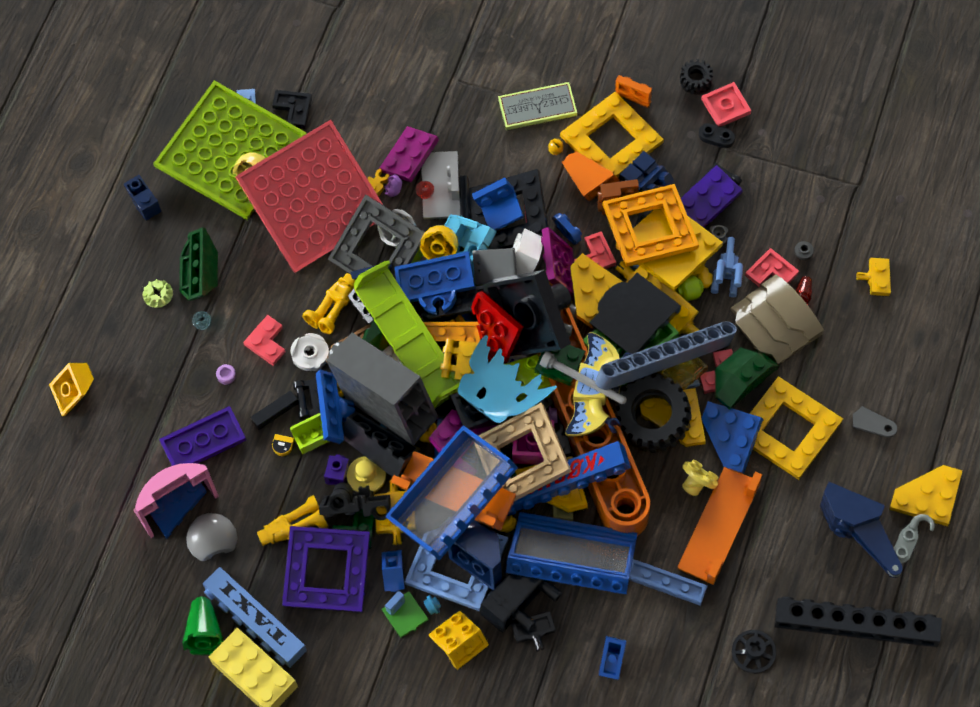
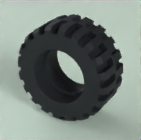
M650 374L645 376V379L641 380L639 378L635 380L633 384L629 382L625 386V392H620L621 395L626 397L627 401L625 404L616 401L615 417L620 422L624 438L633 447L637 446L639 450L644 452L646 449L650 453H656L657 449H661L663 452L667 451L666 447L670 445L675 447L678 445L677 441L679 439H684L685 432L689 431L690 421L692 420L691 407L686 393L678 383H674L673 379L669 377L664 379L663 375L659 374L656 377H652ZM651 398H660L667 401L672 409L669 421L656 429L641 427L635 418L639 405Z

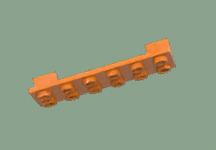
M414 451L401 477L393 475L391 483L407 491L434 459ZM452 467L425 499L458 512L484 480ZM500 488L474 520L501 531L516 498V494Z
M723 468L717 481L718 485L713 490L678 564V570L714 585L759 488L763 474L755 471L753 477L729 468Z

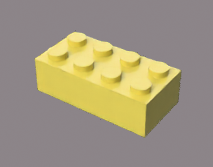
M238 627L209 656L211 663L259 707H279L298 687L295 679Z

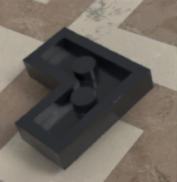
M275 90L272 106L273 109L289 111L287 122L297 128H306L312 95L310 93Z

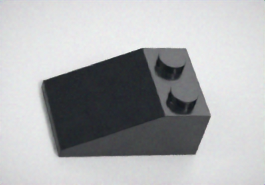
M484 387L480 389L476 396L479 399L484 398L486 389ZM458 393L451 395L462 425L469 430L502 424L515 417L508 416L503 422L496 423L479 412Z

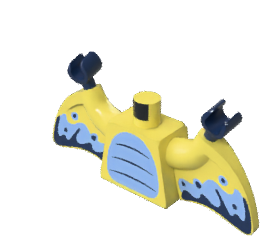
M589 332L587 335L588 354L584 363L580 364L579 373L595 381L603 364L620 359L615 347L609 341L595 333ZM627 352L623 357L631 355V353ZM576 381L573 394L574 414L565 430V435L569 437L587 435L597 431L605 423L608 424L610 431L616 434L617 431L613 426L618 425L621 427L617 418L610 419V416L603 411V405H605L607 396ZM620 386L612 388L611 390L619 393Z

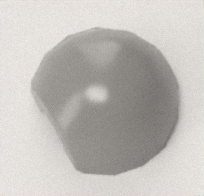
M206 513L197 517L189 526L186 536L189 551L200 561L209 560L212 556L221 552L228 553L234 551L238 540L237 532L232 522L225 516L215 513Z

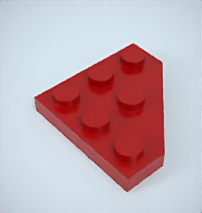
M480 291L476 294L471 306L472 313L476 314L479 323L476 326L480 340L485 335L488 336L487 346L490 347L488 354L489 362L495 356L498 349L501 348L504 364H506L523 326L488 295Z

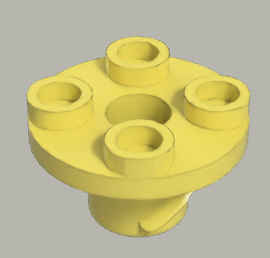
M366 456L357 458L348 467L347 481L355 492H359V486L364 488L369 485L370 491H373V494H375L385 482L386 472Z
M698 461L685 462L682 466L689 475L682 484L683 489L688 494L698 496L704 486L711 489L717 487L719 477L711 471L707 472L704 470L702 464Z

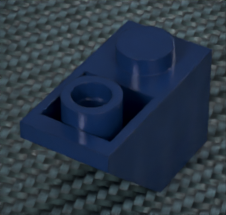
M140 175L123 184L136 208L146 221L162 212L158 200Z

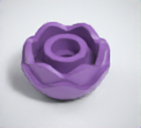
M393 174L388 178L385 194L389 197L397 196L400 193L402 180L399 176Z

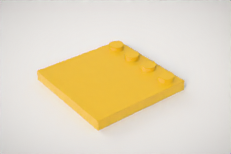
M663 208L654 209L633 228L638 243L673 235ZM690 217L688 219L698 241V249L638 264L673 292L723 245L721 240Z

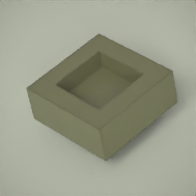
M552 505V518L573 521V512L568 513Z

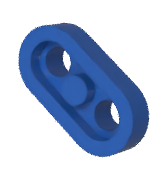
M558 213L552 217L555 226L573 245L582 240L581 231L578 227H573L565 214Z

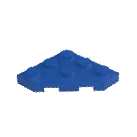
M708 401L702 416V422L724 467L744 474L763 418L732 408L729 410L726 406Z

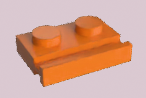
M618 75L615 85L616 93L620 97L648 108L651 103L652 88L646 84L635 82L629 77Z

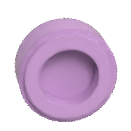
M225 364L217 369L216 376L221 384L227 385L235 380L236 372L231 365Z

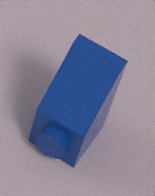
M401 550L382 552V573L385 591L398 592V590L405 589Z

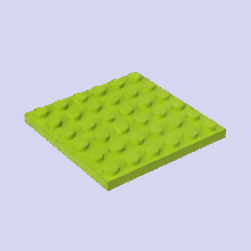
M214 80L154 162V167L248 220L255 209L236 180V174H233V168L237 160L249 152L258 153L267 158L307 133Z

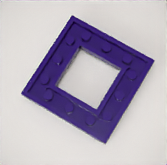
M290 526L282 606L363 613L370 532ZM309 548L348 551L344 590L305 587Z

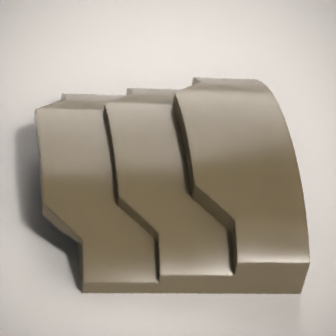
M774 275L762 283L759 288L730 308L736 316L735 325L749 339L759 353L769 355L778 365L823 335L824 329L801 296L778 275Z

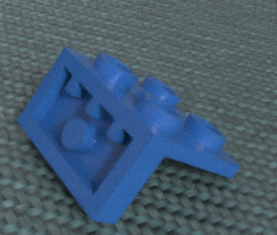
M506 178L472 194L473 199L482 209L487 226L495 231L524 217L514 187Z

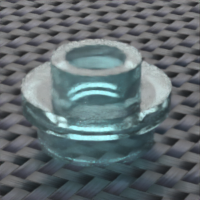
M199 311L194 314L192 323L195 328L204 330L211 324V317L207 312Z

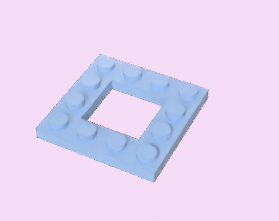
M452 517L446 520L438 529L426 533L422 541L430 545ZM497 534L499 537L501 559L508 542V537ZM419 546L406 577L405 585L480 611L481 603L484 601L489 587L473 575H471L469 583L466 584L433 572L432 570L437 559L423 547Z

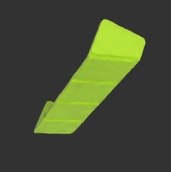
M384 261L359 274L353 284L354 290L374 318L375 323L388 343L394 349L402 365L421 377L434 408H437L451 399V395L458 393L460 380L454 379L455 372H449L448 379L441 378L442 370H440V366L443 363L444 353L388 269L391 264L390 261Z

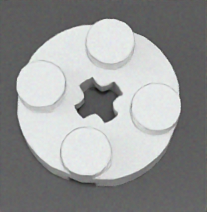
M308 333L301 338L298 337L293 342L291 356L293 363L298 368L305 371H319L326 364L329 348L322 336ZM313 349V355L308 356L305 351Z

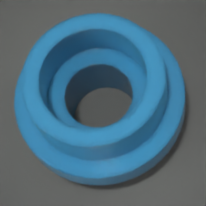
M428 595L427 599L424 600L427 610L431 615L434 613L438 614L441 607L440 602L436 597L432 598L431 595Z

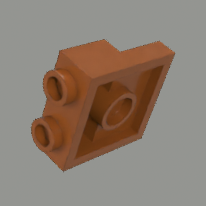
M638 179L600 184V192H597L598 212L606 215L603 201L638 193Z

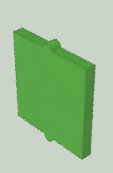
M410 592L404 594L405 603L394 615L391 616L386 611V607L381 609L400 638L411 631H416L417 627L428 621L427 616Z

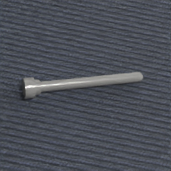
M546 351L540 361L541 366L551 369L555 368L621 404L626 403V397L611 389H600L591 378L557 361L554 354Z

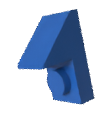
M606 636L599 676L619 680L626 640Z

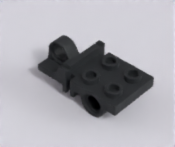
M342 482L335 486L331 495L324 496L319 506L320 515H326V517H333L337 513L353 515L363 509L364 517L371 516L372 514L377 520L387 519L385 516L391 509L390 495L373 496V491H370L369 485L364 488L359 486V492L353 493L352 487L348 483ZM384 506L387 509V513L381 515L376 511V508Z

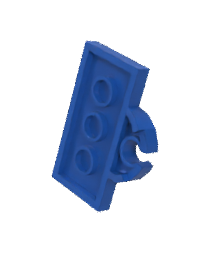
M469 251L394 267L396 281L410 303L419 301L422 308L431 314L437 315L438 311L434 307L437 301L444 302L442 309L446 313L454 306L458 292L476 289Z

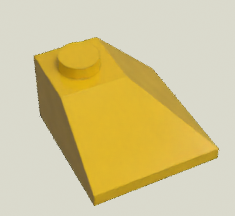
M68 363L49 384L62 416H66L85 396L94 380L88 363Z

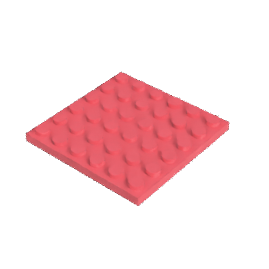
M332 120L327 121L235 176L294 273L334 249L365 195L370 196L383 205Z

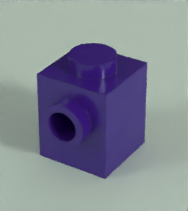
M329 455L324 475L326 484L336 486L342 482L346 483L347 471L350 465L349 459L343 455Z

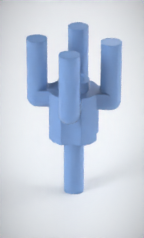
M734 237L727 238L726 253L720 255V259L717 261V269L713 271V282L711 284V293L713 294L718 293L719 284L723 283V278L731 280L730 297H736L737 289L742 285L743 264L738 263L739 257L734 253Z

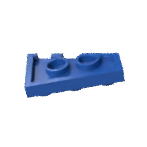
M190 481L155 501L158 509L149 514L166 539L169 538L174 528L180 525L185 515L206 494V489L201 482L193 487Z

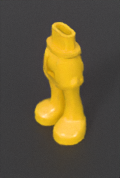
M346 273L343 278H339L326 291V296L316 311L306 310L303 313V319L315 329L319 327L320 331L325 334H331L334 331V323L340 311L349 303L348 295L354 289L353 284L355 280L352 279L351 274ZM332 303H335L326 318H323Z
M310 496L305 504L286 515H280L271 523L265 525L264 529L258 531L257 534L262 545L274 544V541L289 540L290 526L329 528L324 516L319 513V504L315 496ZM309 513H313L310 516L304 518L303 520L291 525V522L295 521L296 519Z

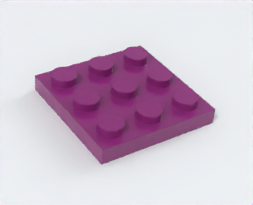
M549 227L542 229L543 237H541V243L544 247L543 260L546 264L547 271L545 272L548 280L553 285L557 283L564 285L568 289L573 301L574 293L570 266L574 263L573 248Z

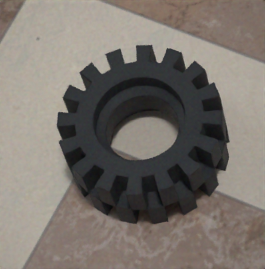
M693 59L690 60V64L686 62L680 71L681 87H685L686 92L691 90L690 94H694V91L700 94V91L705 93L706 89L709 90L713 80L712 67L710 68V64L707 63L705 65L704 60L700 63L699 59H696V62ZM692 73H700L703 75V79L695 81L689 76Z

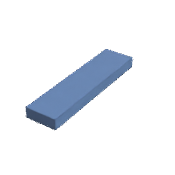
M633 559L630 581L701 606L707 585Z

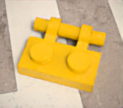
M446 339L442 351L444 353L443 363L440 366V370H442L441 378L448 379L449 372H455V380H461L464 374H474L469 362L478 343L459 341V348H454V340ZM452 354L457 355L456 365H451Z

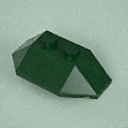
M204 227L189 232L188 240L180 256L179 291L189 301L205 296L218 285V251Z
M740 347L715 369V398L730 410L776 371L779 365L766 354Z

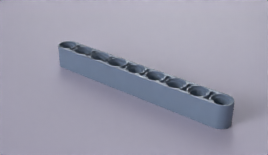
M721 322L605 363L599 370L595 384L602 390H609L725 348L730 345L737 328L731 322Z

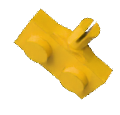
M870 258L868 273L857 272L856 280H868L870 295L889 296L891 294L889 259Z

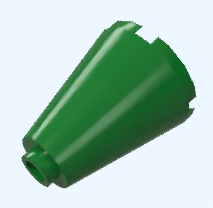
M201 596L191 603L182 643L183 649L185 651L186 648L189 649L193 655H209L223 642V637L211 600Z

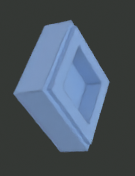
M399 590L385 605L386 611L391 616L405 603L404 595Z

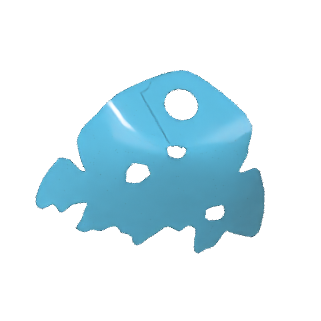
M485 335L476 346L469 363L474 374L463 375L458 387V394L486 417L496 423H501L508 416H517L535 406L552 393L557 386L538 389L542 382L541 374L536 376L527 385L521 386L522 381L515 380L519 363L513 366L510 364L504 365L501 348L498 349L495 356L488 363L490 347L487 346L488 336ZM484 387L486 389L485 397L479 399L476 395ZM521 393L527 395L521 402L516 401V397Z

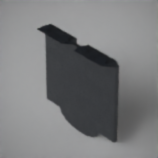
M636 273L628 283H617L605 292L598 303L599 313L589 324L625 352L634 354L644 350L655 339V332L658 328L664 329L681 311V305L640 274Z

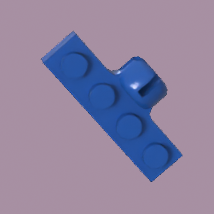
M319 370L316 372L323 437L324 440L340 444L344 441L342 422H345L347 417L355 412V404L351 400L339 396L337 381L333 373Z

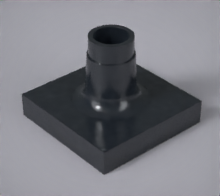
M545 270L493 279L483 284L487 295L523 326L510 357L560 350L571 344L560 314L563 310L570 307L571 295L562 284L557 283L550 286Z

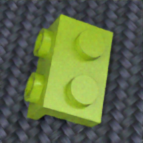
M321 413L290 427L294 440L302 454L330 442L324 440Z

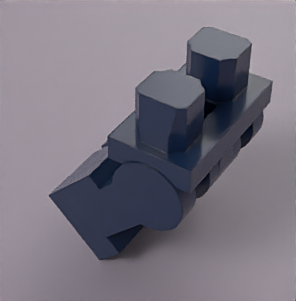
M645 151L632 164L628 165L619 176V182L638 179V193L671 185L674 182L673 177L667 172L665 167L656 164L655 160Z

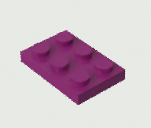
M407 126L379 169L384 174L388 173L390 176L395 174L400 179L411 183L438 143V137Z

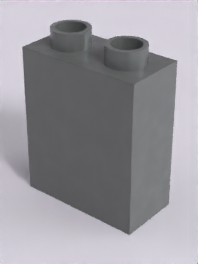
M353 332L344 341L335 343L330 349L326 361L345 399L351 400L356 408L410 444L414 445L439 418L421 377Z

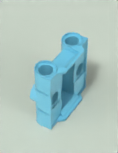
M450 214L444 226L452 229L458 238L459 246L457 253H462V251H459L461 247L465 248L463 252L469 251L474 276L472 251L487 250L497 232L491 227L476 221Z

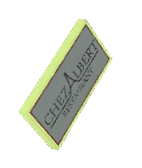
M569 82L498 96L506 130L577 116Z

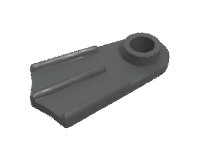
M863 406L853 414L852 427L888 438L893 437L897 433V425L893 421ZM885 428H890L891 431L887 432Z

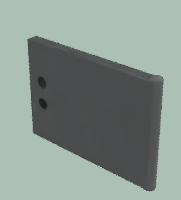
M514 247L472 251L475 285H482L493 279L517 275Z

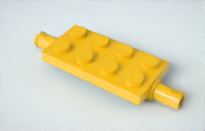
M624 261L619 263L624 270L619 266L615 270L627 279L626 283L638 273L681 305V311L669 322L679 332V335L682 333L690 334L699 330L693 325V320L699 311L677 291L673 292L640 266L634 271L630 267H626Z

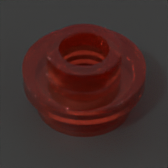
M422 181L417 184L416 193L420 198L428 199L434 194V186L429 181Z

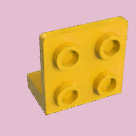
M461 611L452 615L429 634V637L447 654L452 665L457 670L489 645L482 631Z

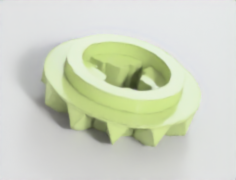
M156 279L144 287L142 295L147 305L159 308L171 301L173 290L165 280L159 281ZM154 289L160 291L161 298L154 293Z

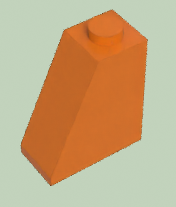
M577 151L569 154L562 161L576 186L588 201H591L597 196V192H600V184L619 181V178L612 171Z

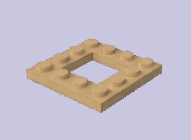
M542 403L479 435L480 438L500 451V448L533 432L544 462L512 479L510 477L501 487L516 494L514 501L572 472L546 408ZM475 443L488 476L500 461Z

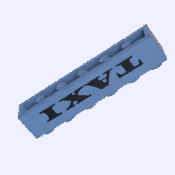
M221 567L202 583L206 596L211 600L215 598L219 602L218 606L225 613L229 611L233 615L232 619L239 626L243 624L247 628L246 632L253 639L257 637L261 641L260 645L268 653L272 651L276 655L274 658L282 666L286 664L290 668L307 651L305 645Z

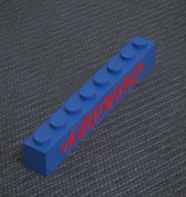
M616 441L567 460L572 472L514 501L508 516L516 514V511L521 509H530L539 502H549L555 496L567 495L576 488H586L592 482L604 481L608 476L623 474L625 470L631 468L625 446Z

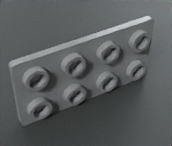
M457 151L431 152L422 166L423 218L425 220L445 219L450 214L460 216Z

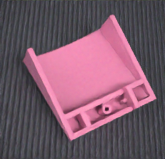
M195 463L174 465L160 471L146 483L140 492L133 511L150 538L154 537V534L144 516L158 509L156 500L184 483L190 481L194 487L204 481L215 499L219 497L205 465Z

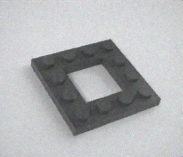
M365 195L328 260L350 274L352 271L373 266L356 255L355 252L374 222L400 239L399 244L389 259L393 267L390 272L396 280L394 267L412 262L420 248V241L425 232L370 196Z

